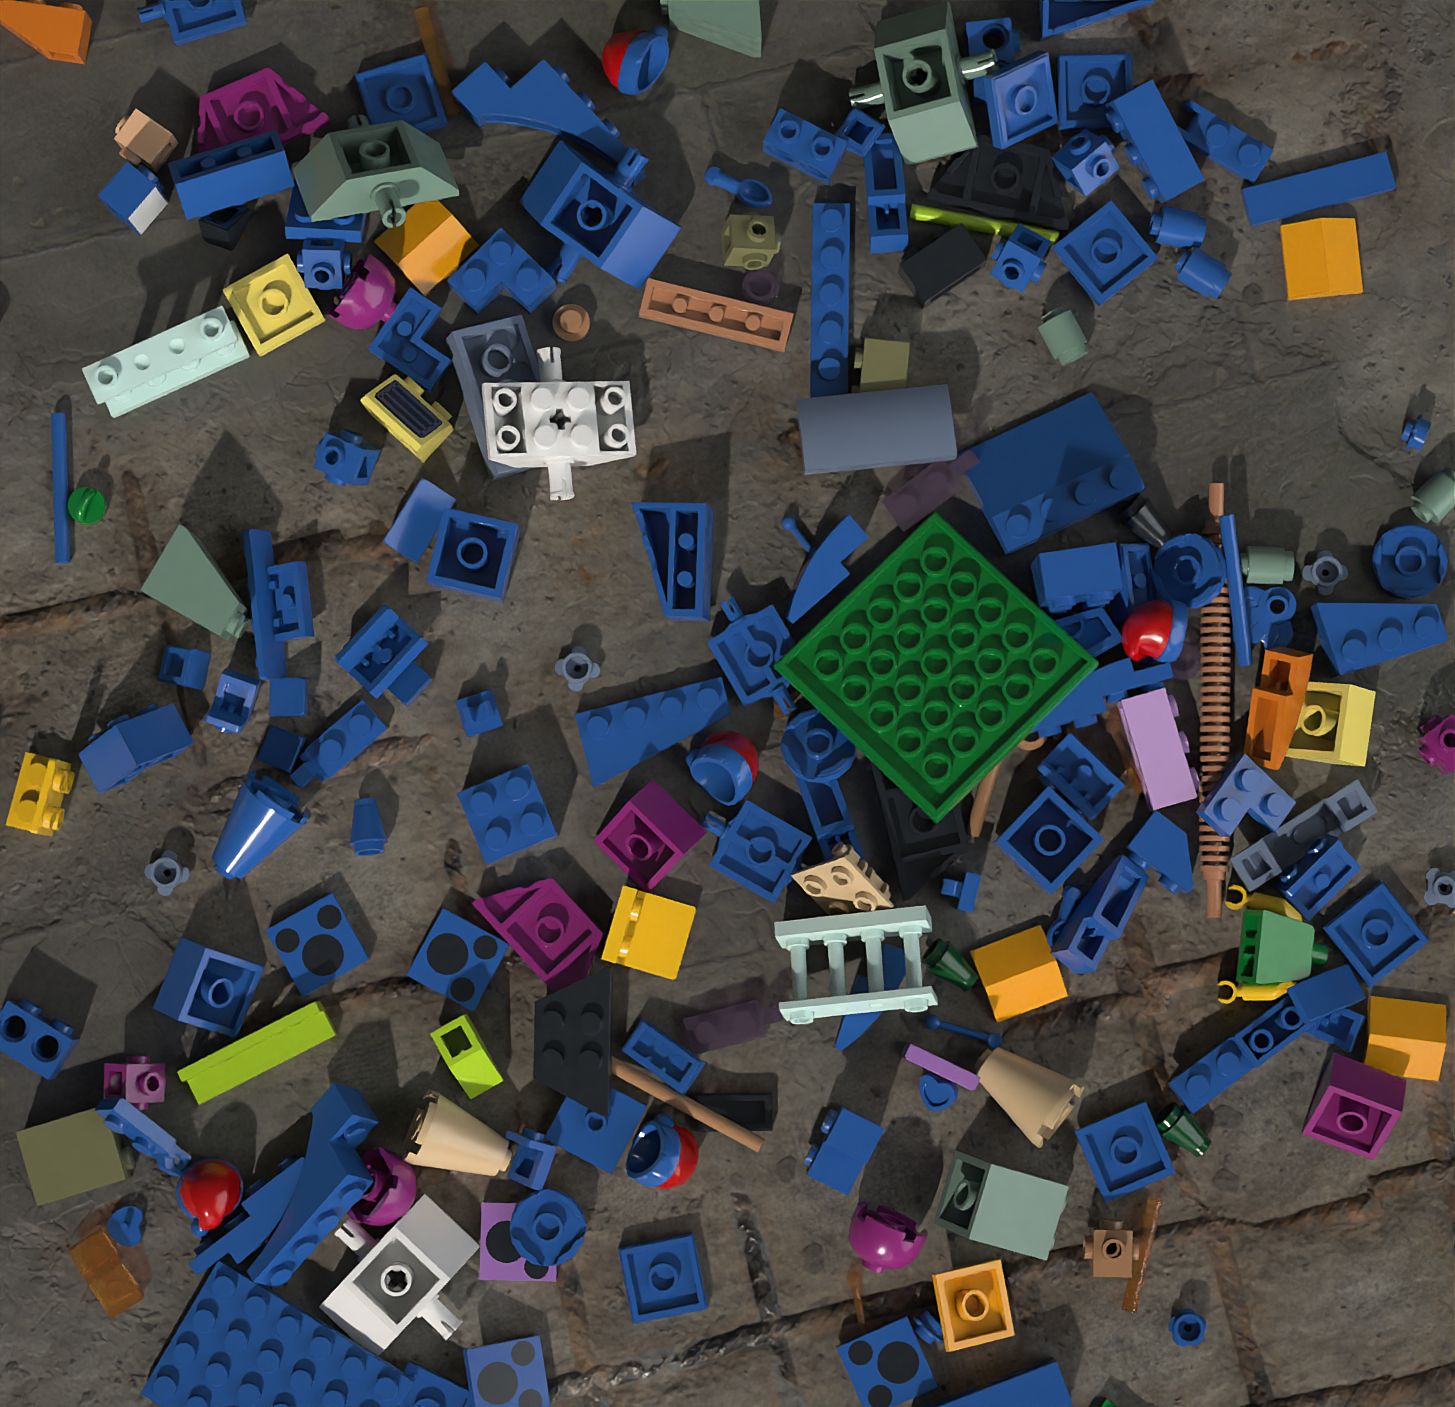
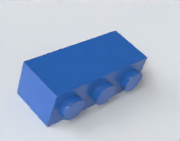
M1152 79L1105 104L1109 111L1106 113L1107 121L1115 133L1120 132L1126 143L1123 147L1124 153L1132 166L1137 165L1144 178L1141 180V185L1149 199L1155 198L1157 204L1166 202L1205 180Z
M276 130L168 163L187 220L203 217L211 212L233 205H242L249 200L268 194H277L284 189L295 186L284 148Z

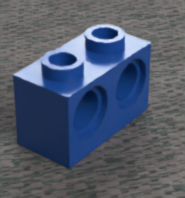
M1011 18L966 22L963 31L966 57L988 51L989 49L984 45L983 39L988 36H994L1002 43L1001 48L994 50L998 62H994L995 65L998 64L999 68H1002L1016 61L1015 52H1020V38L1018 29H1012ZM983 76L970 79L971 105L987 104Z
M781 108L763 140L764 153L827 185L830 184L847 147V141Z
M22 997L20 1002L8 1000L0 1012V1050L48 1080L57 1078L80 1040L72 1034L74 1028L56 1017L51 1022L39 1014L42 1010L41 1007ZM17 1015L22 1017L26 1023V1030L20 1037L13 1035L10 1030V1022ZM48 1035L56 1038L59 1045L58 1051L53 1057L47 1056L42 1049V1042Z

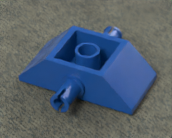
M560 140L520 199L519 203L533 218L564 243L552 263L545 270L551 276L553 274L556 275L555 279L565 284L580 259L585 257L600 269L637 289H641L682 229L680 225L632 191L631 184L643 166L649 161V158L644 154H639L640 151L629 145L628 150L614 171L607 173L563 140ZM592 208L601 209L603 216L601 221L593 222L595 215L591 212Z

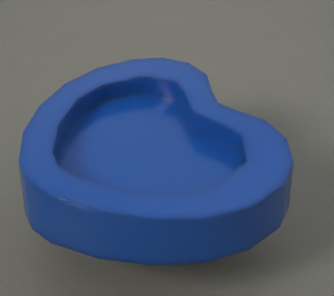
M928 1072L921 1077L919 1091L928 1109L931 1111H941L956 1101L958 1087L954 1082L942 1080L933 1072Z
M133 1205L117 1210L107 1221L106 1226L110 1236L117 1243L126 1247L139 1244L143 1237L140 1225L144 1220V1213L142 1209Z

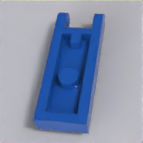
M1187 99L1183 108L1193 114L1194 117L1186 130L1178 127L1186 145L1253 185L1274 150L1194 101Z

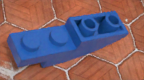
M1129 657L1093 671L1029 734L1038 732L1039 737L1044 738L1061 733L1060 726L1074 722L1075 728H1080L1097 723L1096 716L1107 711L1103 698H1106L1107 704L1129 698L1128 691L1141 688L1142 693L1145 694L1165 688L1163 682L1174 677L1170 662L1134 672Z
M1288 994L1195 1059L1193 1064L1170 1080L1168 1085L1189 1113L1193 1114L1250 1070L1259 1067L1317 1022L1314 1020L1304 1024Z
M295 1154L291 1155L276 1167L280 1173L270 1182H267L263 1177L245 1191L249 1198L241 1204L250 1216L246 1218L241 1213L224 1226L228 1232L217 1242L211 1236L193 1250L197 1257L189 1262V1265L197 1275L206 1271L228 1253L239 1264L267 1240L278 1227L289 1206L306 1155L299 1159Z

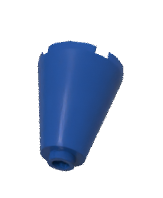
M255 771L247 773L243 779L212 854V859L216 863L214 865L215 870L228 879H233L234 876L243 878L306 824L311 817L308 807L302 812L296 805L300 798L266 775H264L261 781L255 779Z

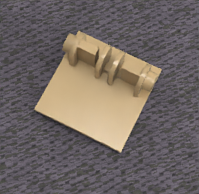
M838 843L832 849L833 859L792 872L791 874L794 880L815 900L828 916L887 910L894 906L889 900L891 897L889 885L880 879L872 867H868V863L865 860H859L860 856L850 844Z

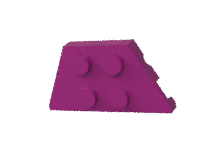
M268 67L200 96V127L197 134L198 154L273 130L277 131L283 146L331 125L328 115L318 110L300 92L290 87L278 74Z
M553 878L479 898L472 903L553 993L588 976L604 933Z

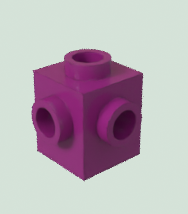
M1436 714L1420 727L1424 733L1415 740L1420 745L1417 751L1421 758L1430 767L1435 765L1442 775H1446L1455 771V716L1450 714L1441 718L1439 714ZM1444 738L1447 740V746L1444 743Z
M127 1055L126 1063H104L103 1099L124 1098L138 1110H148L149 1103L164 1102V1090L166 1088L165 1064L150 1063V1056Z

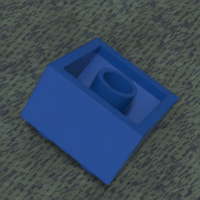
M180 937L153 1008L178 1021L237 1038L264 966L209 945Z

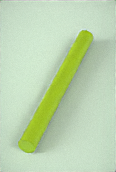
M912 204L909 217L910 219L936 224H950L952 227L962 223L968 230L1010 237L1018 223ZM1023 225L1050 240V245L1054 246L1057 244L1059 231Z

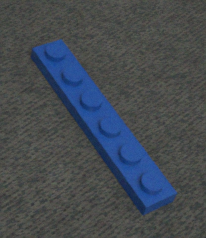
M850 203L812 204L810 398L848 394Z

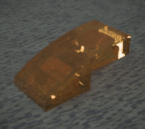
M101 1228L68 1248V1252L83 1278L111 1319L144 1298L143 1290L124 1266L122 1256Z

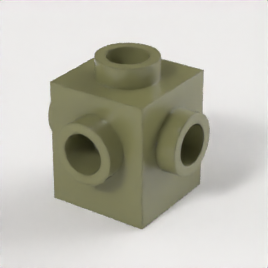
M754 212L742 215L730 214L721 230L724 266H744V268L749 270L768 267L774 254L779 252L781 244L780 233L775 231L774 216H761Z

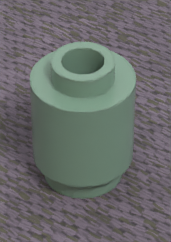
M1061 307L1041 317L1043 324L1038 327V330L1054 360L1059 359L1062 366L1079 359L1089 352L1085 345L1088 341L1071 310L1063 312Z
M1446 467L1442 472L1436 471L1411 496V500L1414 503L1411 509L1423 522L1428 523L1431 520L1439 523L1455 507V471Z
M1247 545L1245 553H1239L1241 573L1244 576L1245 583L1282 585L1283 581H1292L1294 575L1293 551H1285L1284 547Z

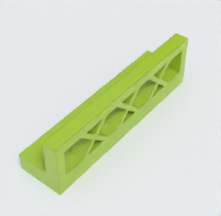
M314 1001L177 1071L182 1082H188L200 1105L336 1036L337 1033L321 1001Z

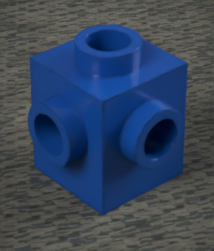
M1086 128L1073 136L1065 146L1052 156L1065 182L1085 196L1103 184L1108 177L1120 168L1113 156L1116 150L1111 141L1103 134L1098 137Z
M1018 224L1008 241L1001 238L995 248L991 259L997 262L990 275L997 278L1006 287L1015 288L1023 293L1029 281L1031 280L1037 284L1044 272L1047 263L1042 261V258L1051 241Z
M304 239L302 250H298L297 271L298 273H304L305 288H318L320 290L343 289L345 274L352 273V252L345 251V242Z
M342 428L341 433L326 432L317 445L315 452L317 458L313 468L326 473L324 479L340 486H346V483L350 485H368L381 450L362 442L363 435L349 429Z

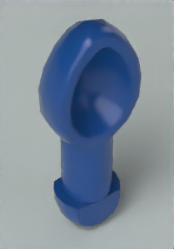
M715 166L709 167L705 171L704 178L709 185H716L735 194L740 203L747 207L765 208L772 204L773 197L770 190L760 181L755 179L739 180L722 172L721 168Z
M1068 885L1063 889L1061 894L1063 899L1057 919L1048 927L1046 938L1051 949L1075 911L1077 902L1081 900V890L1075 885Z

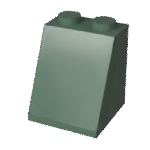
M660 0L661 15H669V26L671 28L751 57H761L762 33L759 0Z
M179 524L142 586L141 591L232 643L234 637L241 638L250 623V618L247 617L250 610L200 539Z
M956 1150L934 1224L974 1241L1047 1261L1049 1251L1055 1244V1231L1060 1214L1065 1209L1067 1203L1066 1194L1069 1186Z

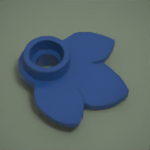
M1255 586L1243 587L1250 644L1262 641L1265 649L1279 646L1287 647L1293 636L1290 619L1294 616L1297 605L1293 593L1281 586L1270 587L1267 590ZM1273 600H1282L1285 608L1281 612L1272 611L1270 603ZM1232 628V641L1235 643L1234 632Z

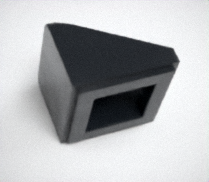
M233 205L201 217L198 222L204 241L232 251L241 237L251 215V210L241 205Z

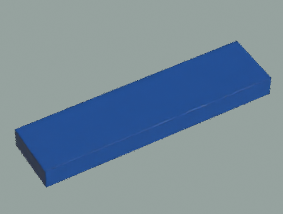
M1382 152L1244 188L1240 193L1249 225L1254 227L1392 191L1396 188L1387 152Z

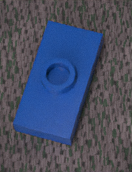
M646 1019L641 1020L622 1048L624 1053L681 1094L687 1092L706 1064L705 1061Z

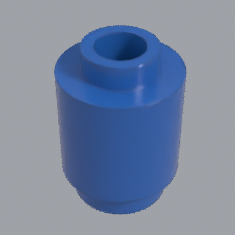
M1162 206L1159 212L1152 213L1148 233L1154 235V243L1188 250L1191 247L1200 248L1204 239L1207 220L1206 218L1199 217L1196 212Z
M1195 247L1192 253L1185 249L1174 267L1179 272L1176 280L1204 297L1210 295L1215 299L1218 298L1232 275L1231 272L1225 269V264Z

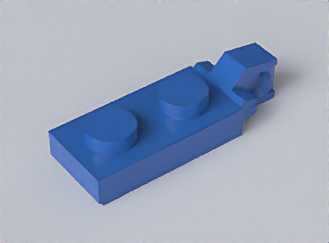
M361 700L305 749L306 751L299 756L304 764L290 775L291 779L299 788H304L315 777L321 783L327 778L334 777L385 733L388 728L365 701Z
M124 1098L101 1099L94 1111L105 1118L104 1124L109 1129L119 1134H125L133 1140L132 1146L136 1150L156 1158L160 1170L171 1176L182 1175L192 1157L175 1144L177 1142L175 1138Z

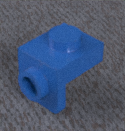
M225 668L219 679L213 705L206 713L205 722L213 724L216 729L222 732L240 733L250 721L261 680Z
M523 1127L521 1133L507 1130L505 1137L519 1143L507 1177L529 1188L542 1191L557 1147L544 1142L545 1134L533 1129Z

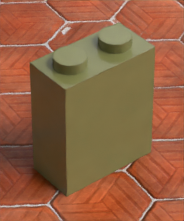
M96 1108L16 1132L37 1206L133 1177L131 1169L135 1168V1162L130 1147H124L121 1135L112 1131L104 1124L105 1118L94 1111Z

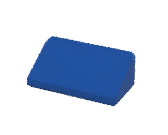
M421 478L385 536L383 543L418 564L439 529L444 507L451 509L456 499L426 479Z
M1149 543L1116 545L1123 589L1114 596L1113 600H1110L1112 620L1115 623L1124 622L1129 612L1142 602L1157 600L1156 589L1152 581L1153 567Z

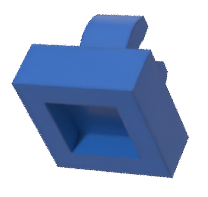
M491 689L455 701L468 738L504 726Z
M964 872L962 882L945 878L942 882L940 894L958 898L955 909L972 913L981 875Z

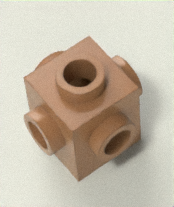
M1100 1220V1227L1090 1226V1236L1083 1237V1259H1089V1273L1094 1277L1132 1278V1260H1138L1139 1258L1138 1237H1133V1231L1123 1227V1221ZM1110 1243H1115L1114 1251L1107 1253V1246Z

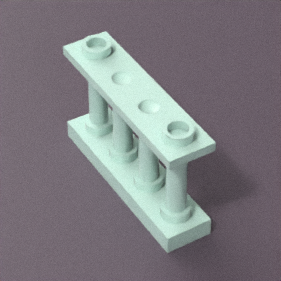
M220 306L82 368V371L97 404L105 402L111 416L116 418L251 356L235 321H229L223 306Z
M926 905L774 922L777 941L782 949L786 948L791 954L793 1001L779 1002V1011L786 1021H790L793 1024H808L813 1022V1018L905 1009L907 1012H921L927 1010L928 1006L938 1005L937 996L932 986L922 987L919 937L922 936V933L932 932L931 916ZM900 936L904 939L907 989L884 991L881 942L885 939L884 937ZM862 940L866 943L869 993L846 995L843 946L847 944V941ZM824 944L828 947L831 997L808 999L806 950L809 949L810 945Z

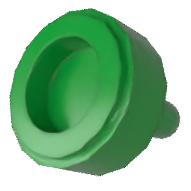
M81 487L69 497V513L80 524L88 526L97 524L102 521L107 513V500L95 488Z

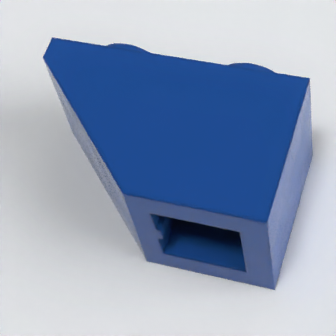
M1157 810L1151 811L1124 846L1125 849L1131 852L1127 858L1143 871L1150 867L1161 876L1158 882L1175 895L1178 891H1181L1183 894L1189 893L1194 886L1187 834Z

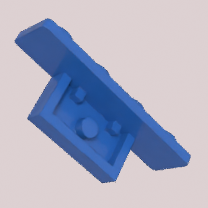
M247 529L243 531V553L247 564V590L251 600V626L255 635L257 653L255 658L256 667L261 680L287 678L283 642L314 637L306 562L295 561L274 565L270 531Z

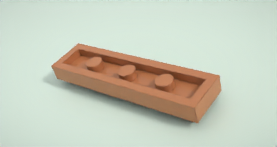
M650 278L647 280L639 311V317L781 352H785L794 316L793 313Z

